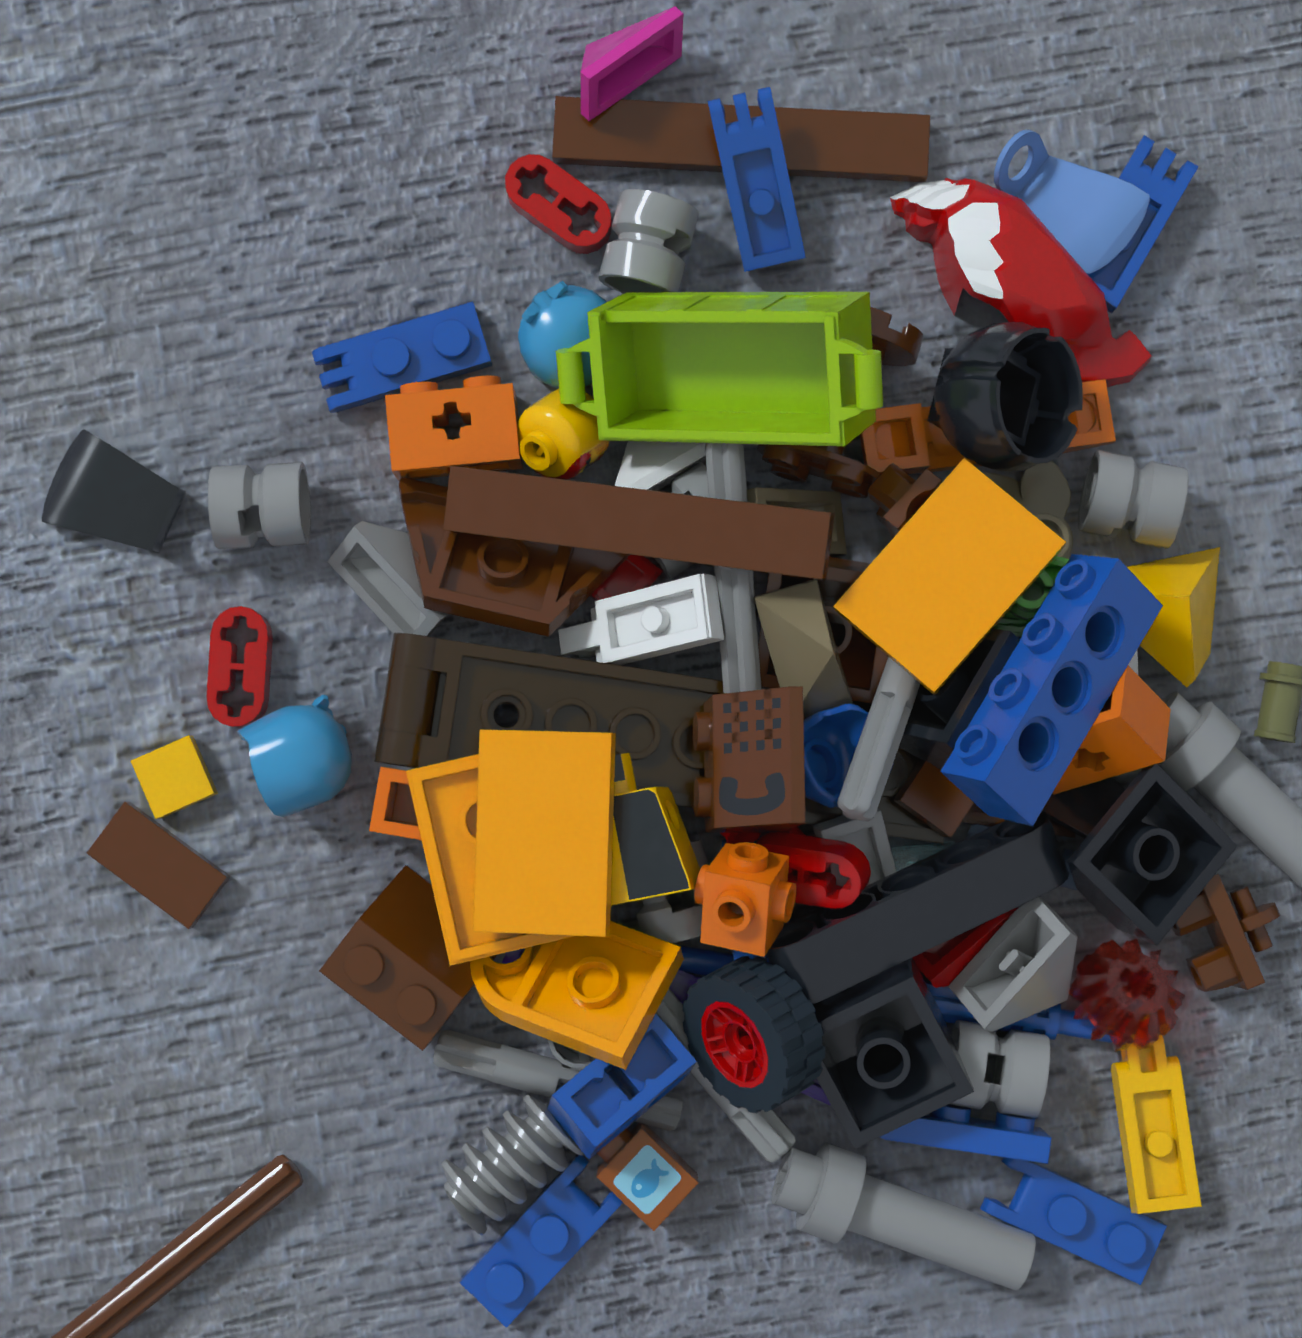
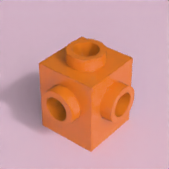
M725 843L711 864H704L697 876L694 899L696 904L703 905L700 943L765 957L784 927V923L790 920L795 905L796 884L787 882L789 856L768 852L764 846L756 843Z

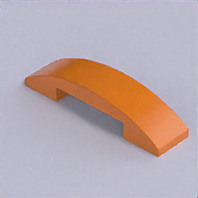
M1106 379L1082 382V410L1074 411L1068 416V420L1078 429L1070 445L1063 453L1108 445L1116 441ZM921 403L877 408L876 422L860 434L864 464L875 469L880 474L892 463L907 474L923 473L926 469L930 472L954 470L963 458L975 467L981 466L975 461L964 457L950 444L942 429L927 421L931 406L922 407Z

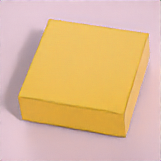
M192 735L185 736L131 760V764L155 819H162L218 794Z

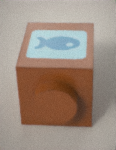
M638 1123L631 1132L626 1128L597 1153L604 1161L598 1166L596 1177L653 1231L658 1228L699 1183L697 1172L646 1124Z

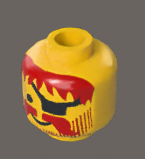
M559 389L550 392L526 408L517 421L521 456L529 467L544 477L564 480L575 477L599 460L609 447L610 441L599 440L597 416L585 412L573 404H562L560 402ZM586 393V400H594L593 396Z

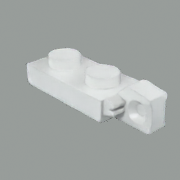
M696 574L595 601V607L590 609L591 622L558 630L561 655L575 654L579 655V658L596 656V662L613 665H623L724 640L717 579L716 576L709 574Z

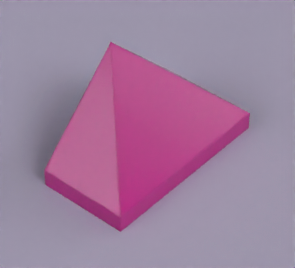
M674 6L587 44L580 71L581 115L588 121H591L682 57L684 13Z

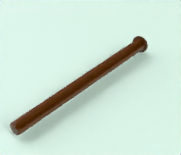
M284 1154L274 1158L51 1338H113L302 1186L303 1178L298 1167Z

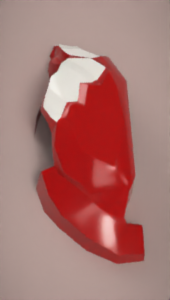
M946 178L941 181L917 183L890 197L894 214L905 220L906 231L916 240L928 242L933 246L937 279L953 315H955L958 301L964 288L972 297L998 309L1009 322H1023L1037 328L1050 329V336L1062 337L1074 353L1082 382L1106 379L1107 387L1128 383L1150 362L1152 355L1130 330L1116 338L1112 337L1104 292L1022 199L977 180L966 178L961 180Z

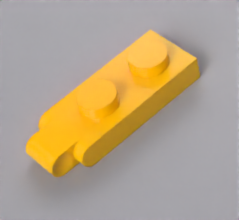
M1160 1031L1122 1035L1120 1041L1122 1062L1112 1063L1111 1076L1131 1213L1143 1214L1202 1207L1179 1059L1177 1056L1166 1057L1165 1043Z

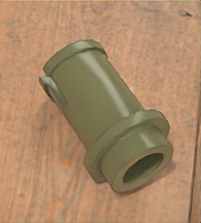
M1268 661L1267 672L1260 673L1259 680L1265 681L1254 736L1295 743V731L1302 699V666Z

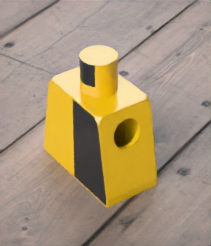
M630 753L616 754L611 906L695 890L700 867L669 787H650L637 790Z

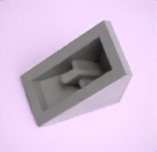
M1039 896L1018 907L951 982L949 988L984 1030L989 1032L996 1031L1068 1000L1078 936L1050 905Z

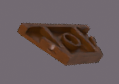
M401 477L399 482L401 505L425 609L549 637L630 556V554L443 530L448 487Z

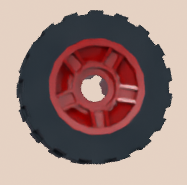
M749 956L740 957L698 979L697 983L691 985L687 991L689 996L683 1002L682 1009L685 1012V1020L682 1023L684 1033H686L689 1042L687 1046L691 1055L697 1061L699 1071L704 1078L709 1080L713 1085L712 1088L720 1096L726 1097L730 1104L738 1109L743 1107L750 1113H758L761 1110H764V1112L773 1110L815 1083L813 1080L820 1076L823 1069L821 1062L825 1058V1047L822 1043V1036L824 1034L821 1023H818L814 1012L816 1010L811 1000H807L801 991L803 988L795 979L792 980L785 973L786 970L777 964L772 965L768 963L766 958L759 956L750 959Z

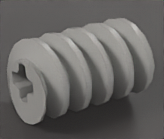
M529 1094L523 1097L528 1117L525 1120H522L508 1110L502 1114L508 1131L505 1136H501L488 1126L482 1130L488 1148L485 1152L482 1153L467 1142L462 1146L467 1163L465 1168L461 1169L448 1159L441 1162L447 1180L444 1184L447 1196L466 1223L480 1235H484L487 1231L483 1213L497 1221H501L508 1214L503 1196L519 1205L527 1200L528 1195L523 1179L538 1188H542L547 1184L548 1177L543 1163L560 1172L568 1167L569 1164L564 1146L576 1154H584L547 1110L549 1104L547 1102L543 1104Z

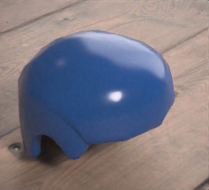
M844 704L817 712L804 719L806 798L829 808L838 807L837 801L869 712L858 705Z

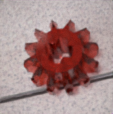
M1137 938L1131 941L1127 940L1121 947L1111 939L1109 942L1102 943L1091 955L1087 954L1076 966L1077 970L1075 971L1078 977L1070 984L1069 995L1081 1002V1004L1075 1009L1073 1019L1091 1021L1094 1025L1091 1040L1101 1039L1105 1034H1108L1115 1052L1126 1050L1131 1044L1141 1050L1151 1047L1159 1039L1158 1036H1164L1174 1028L1178 1019L1175 1011L1182 1005L1185 995L1171 987L1177 980L1176 977L1179 970H1163L1158 964L1161 949L1144 955Z

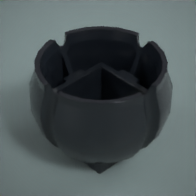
M1023 322L993 323L968 334L954 348H945L927 421L942 429L950 444L964 457L992 470H1026L1039 463H1048L1058 458L1068 448L1078 429L1068 420V416L1074 411L1082 410L1083 404L1082 380L1079 366L1074 353L1062 337L1050 336V329L1037 328Z

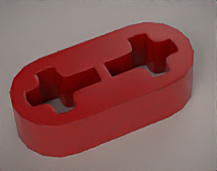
M528 154L519 157L509 166L505 175L506 194L510 205L520 215L575 253L589 254L598 251L607 243L612 228L611 212L608 204L598 194L553 161L541 155ZM539 173L545 175V189L550 195L555 197V200L551 203L537 193H533L528 199L523 198V187L519 179L526 176L533 180ZM566 205L581 216L585 215L589 209L596 212L594 219L598 231L593 234L588 230H583L578 236L572 234V219L562 209Z
M243 606L228 608L220 613L213 622L210 633L206 695L208 709L212 716L220 723L236 728H243L262 718L267 711L273 645L272 628L267 619L257 611ZM246 618L247 627L257 631L258 638L257 642L246 643L244 663H237V645L227 641L226 634L227 630L238 628L239 619ZM236 671L243 672V690L254 694L253 705L243 706L239 717H233L232 707L222 704L223 693H230L235 689Z
M770 832L756 842V844L764 846L768 852L789 856L787 882L796 884L795 903L832 909L844 908L852 904L869 883L871 876L869 861L865 854L853 844L839 840L784 832ZM832 863L839 865L840 875L849 877V880L843 887L836 885L834 874L825 872Z

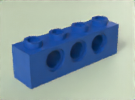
M1071 555L1066 565L1058 572L1054 585L1034 618L1024 628L1022 638L1000 674L992 681L988 694L968 727L958 737L954 750L940 771L988 816L1029 826L1034 825L1163 607L1119 558Z

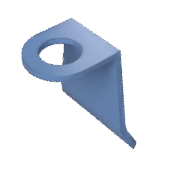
M1029 129L1018 132L1007 142L998 157L994 170L996 188L1022 199L1087 274H1091L1106 266L1127 246L1143 221L1150 201L1149 194L1129 182L1049 156L1040 135ZM1027 145L1028 158L1023 169L1015 177L1009 178L1008 169L1013 156L1020 148Z

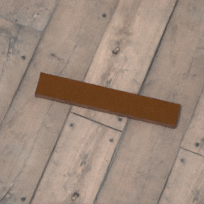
M555 97L552 159L555 164L723 172L708 104L621 99L594 119L588 121L581 115V97ZM724 105L726 113L725 123L738 121L735 106ZM748 106L751 118L762 115L759 106ZM775 107L789 176L926 182L929 161L930 115Z
M450 466L443 530L824 580L827 579L835 513Z

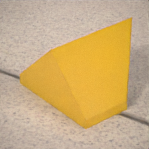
M1220 547L1127 566L1163 605L1140 646L1186 688L1196 680L1211 653Z

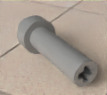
M1177 691L1167 695L1162 699L1171 709L1165 761L1158 763V765L1185 792L1194 787L1302 889V809L1234 746L1240 737L1241 729L1214 703L1206 702L1194 708Z
M828 1142L820 1147L816 1156L793 1147L785 1154L774 1182L772 1203L797 1212L796 1228L798 1231L836 1244L848 1230L1012 1290H1018L1024 1284L1034 1259L1036 1247L1034 1234L865 1174V1156Z

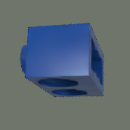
M655 1014L626 1070L599 1059L593 1060L551 1096L547 1110L590 1160L689 1075L697 1061L661 1018Z

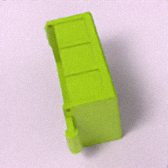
M626 292L587 312L590 338L570 348H562L555 351L560 402L562 404H573L577 408L597 416L599 440L846 446L876 422V409L883 407L881 351L872 349L870 292ZM582 352L590 353L594 400H586Z

